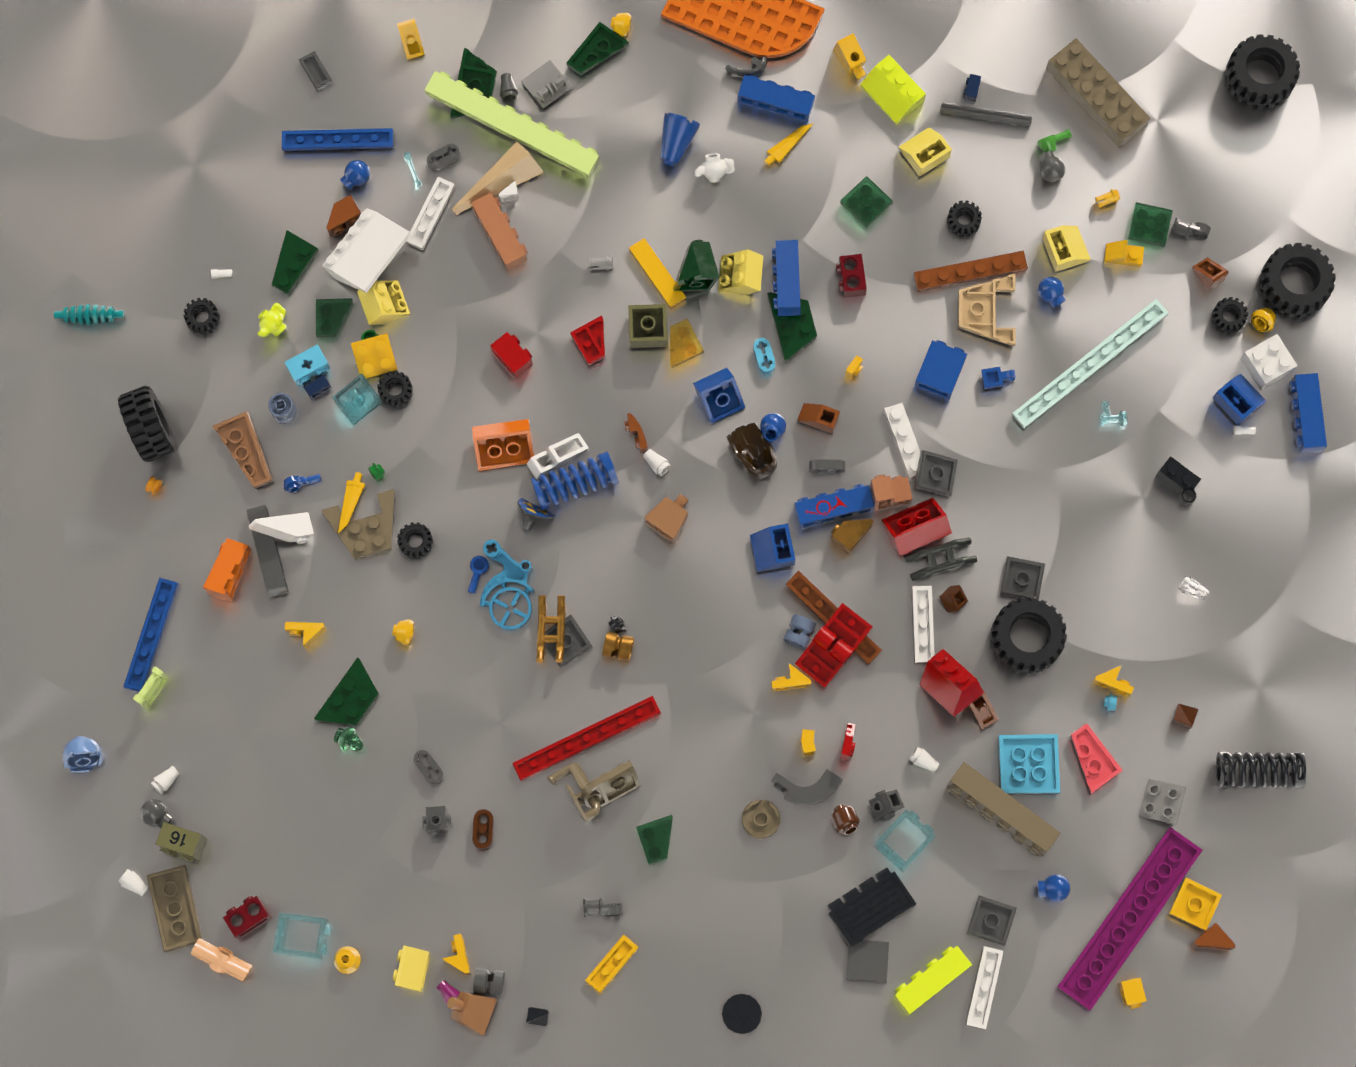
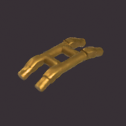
M538 595L536 662L538 663L544 662L545 643H556L555 661L557 663L563 662L566 614L565 595H557V616H546V595ZM546 624H557V635H545Z

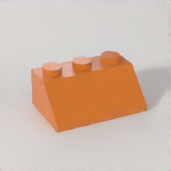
M529 419L472 427L478 471L527 464L530 458L534 456Z

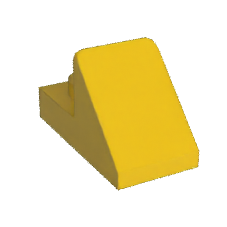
M415 19L397 23L407 60L425 55Z
M1128 240L1106 243L1104 262L1142 267L1144 247L1127 245Z
M285 622V631L290 633V636L298 637L304 634L303 646L306 649L326 631V626L324 623Z
M791 664L788 666L790 679L782 676L776 677L775 681H771L772 692L811 687V680Z
M1121 666L1096 676L1092 682L1128 698L1134 689L1128 681L1116 680Z
M453 935L454 940L451 941L453 953L457 952V955L442 958V960L469 975L471 972L463 935Z

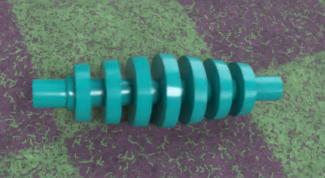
M86 304V307L79 305L78 309L77 306H72L71 311L69 307H64L62 311H54V319H64V322L69 323L71 318L72 323L79 321V324H85L86 320L87 325H92L93 321L94 324H99L100 318L102 323H107L108 318L109 322H114L116 318L125 317L124 310H116L113 306H109L107 310V306L104 305L101 306L100 310L99 305L95 304L93 307L91 304Z

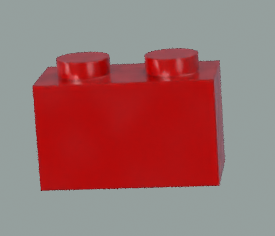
M506 332L492 343L490 348L513 377L517 378L533 365L531 359L533 356L526 348L524 350L519 345L520 341L514 334L511 336Z

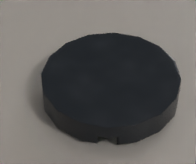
M737 994L729 998L724 1004L722 1011L723 1022L727 1028L738 1034L752 1032L759 1025L762 1016L761 1007L757 1000L747 994Z

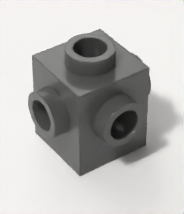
M897 789L888 792L882 790L874 794L875 798L869 800L876 819L882 817L885 820L896 816V811L904 808Z
M446 806L425 807L426 816L422 818L423 828H426L427 832L431 833L432 836H441L443 832H448V827L451 826V815H447ZM439 819V822L434 824L435 820Z

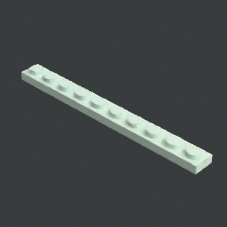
M1157 299L1154 300L1014 411L1012 416L1023 429L1028 427L1168 315V311Z

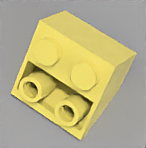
M931 128L925 129L898 147L919 177L950 158L952 151L942 135Z
M1062 225L1044 232L1042 240L1055 272L1091 260L1078 226Z
M747 249L721 256L718 292L735 294L760 292L763 255Z
M398 280L375 281L367 293L361 290L357 291L369 325L386 324L410 314Z
M403 945V950L400 949L397 956L399 968L398 970L395 969L393 974L395 986L422 992L431 953Z

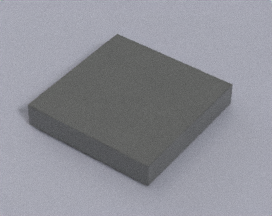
M925 450L920 451L914 488L946 497L952 496L958 460Z
M1007 556L1000 595L1016 598L1025 597L1026 599L1036 597V600L1039 601L1045 563Z
M572 615L565 618L563 662L557 663L560 668L592 648L591 643ZM557 624L545 631V635H557ZM545 643L546 648L555 660L556 643Z
M979 895L967 934L1005 946L1017 908Z
M862 940L851 948L849 947L847 980L887 982L889 942Z

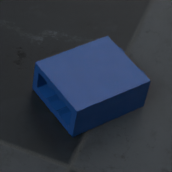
M932 340L914 386L950 400L965 363L967 353H964L965 351L958 347L951 348L943 341Z

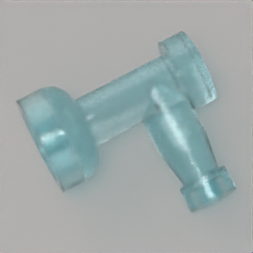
M1109 401L1101 402L1103 415H1099L1100 426L1109 423H1119L1121 426L1128 425L1126 410L1120 411L1118 415L1111 416Z

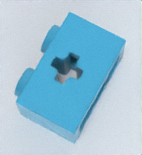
M318 344L284 362L297 386L306 385L312 378L325 375L331 369ZM309 364V365L311 366V368H310V369H307V368H306V365Z

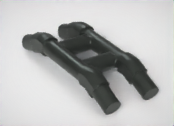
M971 538L955 539L947 543L917 550L904 556L906 563L926 556L930 567L911 573V580L914 581L955 567L976 563V555L955 559L952 550L971 545ZM945 551L948 562L937 565L934 554Z

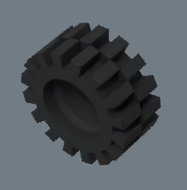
M968 200L965 203L959 201V204L955 203L950 208L947 223L948 228L952 229L951 232L953 234L956 232L957 236L963 234V237H966L967 234L971 236L973 232H977L982 220V213L979 211L978 206H974L975 203L969 204ZM960 213H968L972 221L967 225H963L958 222L957 216Z
M1229 297L1228 299L1223 298L1222 301L1220 300L1212 312V322H1215L1214 326H1218L1220 332L1224 330V333L1227 334L1230 331V334L1235 331L1238 332L1244 326L1248 319V312H1246L1247 306H1243V301L1238 302V298L1233 300V297ZM1226 309L1234 310L1237 314V319L1232 322L1225 320L1223 311Z
M197 298V301L191 300L192 304L188 303L186 305L187 309H184L185 315H183L190 330H193L194 333L199 332V334H203V332L208 334L210 329L212 331L215 330L214 326H218L219 323L217 321H220L219 311L215 304L210 300L208 301L207 298H203V300ZM206 310L209 314L208 319L204 322H197L195 320L196 312Z
M389 371L388 375H382L383 379H379L377 388L381 400L386 405L399 407L400 404L403 406L406 401H410L409 397H412L413 387L407 375L405 376L403 372L398 373V371H394V373ZM392 383L401 384V393L398 395L389 394V385Z
M411 522V525H404L405 528H401L400 534L397 536L400 550L409 558H423V555H427L428 551L432 549L433 537L430 530L419 522L417 524ZM412 534H419L422 536L423 541L420 546L411 547L408 544V538Z

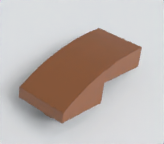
M627 413L628 420H624L625 430L630 431V437L638 436L634 437L636 448H640L641 454L648 451L643 430L636 418L631 413Z

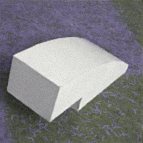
M577 433L548 447L546 451L531 457L527 466L537 480L541 474L546 476L550 471H555L569 463L589 448L580 434Z

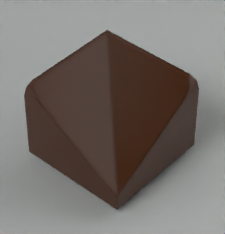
M960 585L948 587L939 596L947 612H957L968 602Z
M1178 704L1172 722L1191 729L1199 709Z

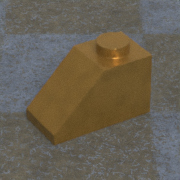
M872 519L844 521L841 525L837 524L831 531L833 534L831 540L849 554L870 530L874 521Z

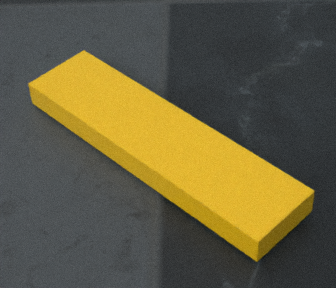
M645 238L629 247V251L670 309L686 299L682 291L673 290L674 279Z

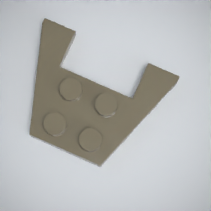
M394 489L377 494L382 513L351 521L339 533L338 529L341 518L339 506L322 510L323 515L355 560L392 549Z

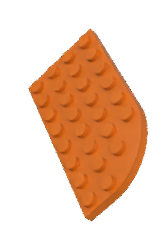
M668 0L661 13V17L751 56L777 58L797 51L812 38L825 9L806 0Z

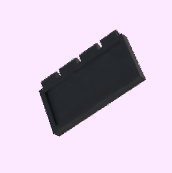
M886 867L875 874L878 882L871 877L859 885L861 893L855 887L842 895L845 903L838 898L827 905L831 911L828 914L850 948L916 906V902L895 871L891 873Z

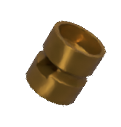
M608 631L604 641L602 656L610 658L617 656L619 660L629 662L634 637L627 635L619 637L618 633Z

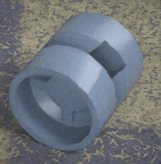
M278 393L270 398L268 403L269 411L277 422L286 424L294 420L297 410L289 395Z
M795 614L789 624L791 629H787L783 641L796 648L806 650L810 641L808 636L813 634L816 623L806 617Z

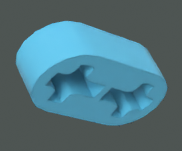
M759 338L753 345L758 368L762 373L770 374L775 369V359L771 345L767 339ZM760 343L763 346H767L765 347V354H762L761 349H757ZM764 358H767L768 363H772L769 369L766 366H762L764 365Z

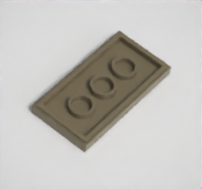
M186 865L147 875L163 951L168 952L194 945L199 938L203 940Z

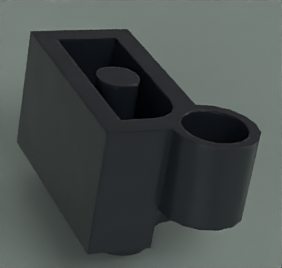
M1170 456L1158 471L1156 477L1180 494L1179 502L1181 505L1191 506L1196 499L1194 489L1201 481V478ZM1183 494H1189L1192 497V501L1185 500Z

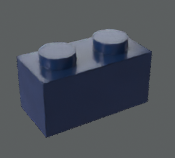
M970 74V77H967V88H964L963 95H965L964 99L976 102L981 76Z
M320 375L313 382H308L304 389L312 400L330 389L331 385L324 375Z

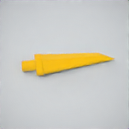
M813 123L800 126L766 152L769 156L764 160V163L767 166H770L774 161L780 163Z
M355 472L353 480H347L338 533L348 525L365 487V483L360 482L362 474L359 472Z

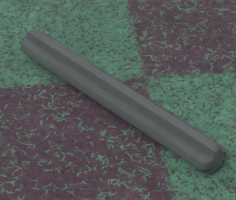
M944 102L941 104L940 109L942 114L1028 127L1032 122V116Z

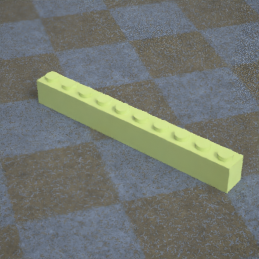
M435 71L425 88L426 95L590 179L600 160L596 150L590 147L587 149L582 147L581 143L575 139L570 141L564 138L565 135L557 130L555 132L549 130V127L542 122L537 124L531 121L532 118L524 113L522 115L516 113V110L509 105L505 107L500 105L497 99L483 96V93L476 88H473V90L467 88V84L460 80L454 81L450 79L451 76L441 71L438 73Z

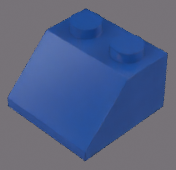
M728 368L693 383L697 396L711 423L745 408L736 380Z

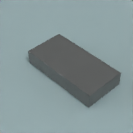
M315 51L299 59L301 66L316 91L333 83Z

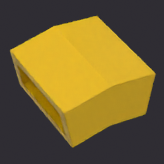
M802 729L800 746L803 757L813 755L816 752L814 744L815 730Z

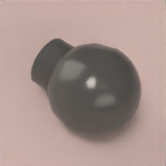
M1052 151L1043 153L1039 157L1042 178L1048 182L1061 180L1066 171L1064 162L1060 158L1055 157Z
M157 799L146 801L140 810L142 821L149 826L161 828L163 822L170 823L173 819L168 814L165 804Z

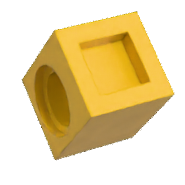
M1141 977L1118 983L1124 1007L1130 1006V1009L1142 1007L1143 1002L1147 1001Z

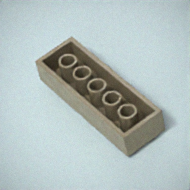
M1077 38L1048 60L1046 70L1119 148L1147 127L1150 121L1149 115Z
M965 762L962 763L947 784V787H949L948 791L956 797L960 795L965 799L964 803L972 809L976 807L981 811L980 814L985 819L995 821L997 823L996 826L1005 833L1007 831L1014 835L1012 838L1019 844L1025 843L1030 847L1028 850L1036 856L1041 855L1043 857L1061 834Z

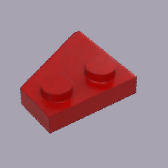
M602 315L570 332L588 366L605 357Z
M847 724L840 760L847 761L848 757L853 756L856 745L855 742H852L855 730L854 724Z

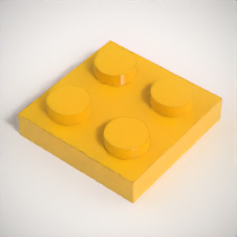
M388 333L351 343L361 380L398 370Z
M1184 878L1169 914L1206 931L1222 895L1193 880Z

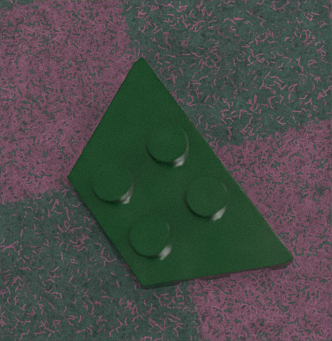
M464 48L458 80L467 84L466 87L471 90L473 88L480 90L483 96L487 98L493 97L498 72L471 53L470 50ZM452 108L451 118L465 116L463 113Z
M769 292L767 297L784 362H788L793 355L800 352L808 343L817 338L808 300L800 299L801 315L778 316V309H774V298H777V294Z
M358 657L314 717L316 721L357 726L379 696L377 689Z

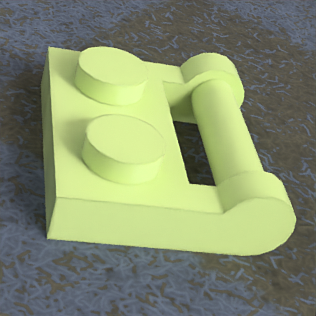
M155 666L138 695L135 694L133 697L134 701L147 710L170 678Z

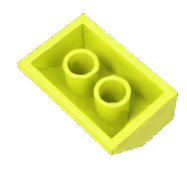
M890 55L875 65L860 84L896 125L925 101L926 93Z

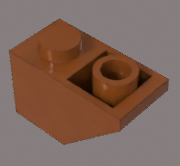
M351 195L334 203L326 227L330 237L340 235L344 232V229L352 227L359 219L361 212Z
M804 403L797 421L833 434L840 411L822 404Z

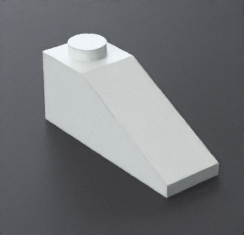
M308 512L255 519L249 525L250 530L287 542H297V544L307 542L314 534Z

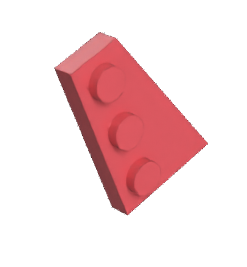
M1087 723L1070 735L1090 794L1123 771Z

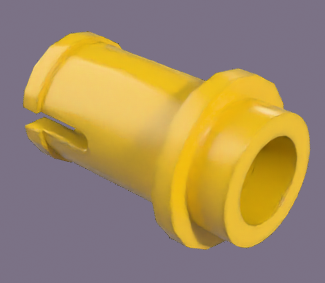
M1110 189V192L1095 197L1096 203L1099 202L1097 204L1099 208L1113 202L1118 203V200H1120L1117 189Z

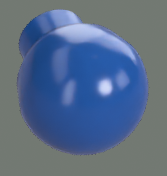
M351 161L346 166L345 175L340 180L351 190L354 186H361L369 180L370 169L363 161Z
M1050 276L1040 282L1038 286L1039 296L1044 301L1050 302L1053 308L1066 301L1063 296L1064 286L1060 279Z
M769 413L762 418L760 429L764 438L768 441H775L784 434L786 422L780 414Z
M1059 874L1051 875L1045 881H1038L1039 897H1047L1055 902L1063 901L1070 893L1069 881Z

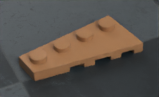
M247 411L212 426L254 488L257 489L273 482L252 420Z

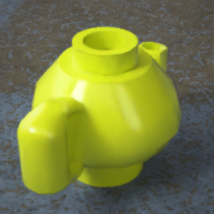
M274 303L271 310L267 311L265 309L259 314L260 331L257 335L260 337H266L269 334L277 337L286 328V325L283 323L286 310L279 303Z

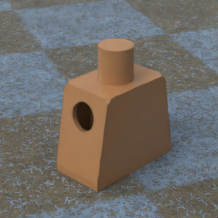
M679 494L674 502L665 497L644 517L645 523L674 543L688 518V512L683 508L689 500L682 494Z
M461 991L458 998L451 997L448 1000L447 1007L453 1010L451 1019L468 1030L484 1036L497 999Z

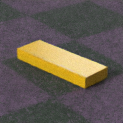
M623 935L585 981L601 993L639 947Z

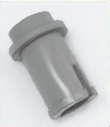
M609 256L600 259H590V271L605 269L609 271L613 269V259L609 258Z

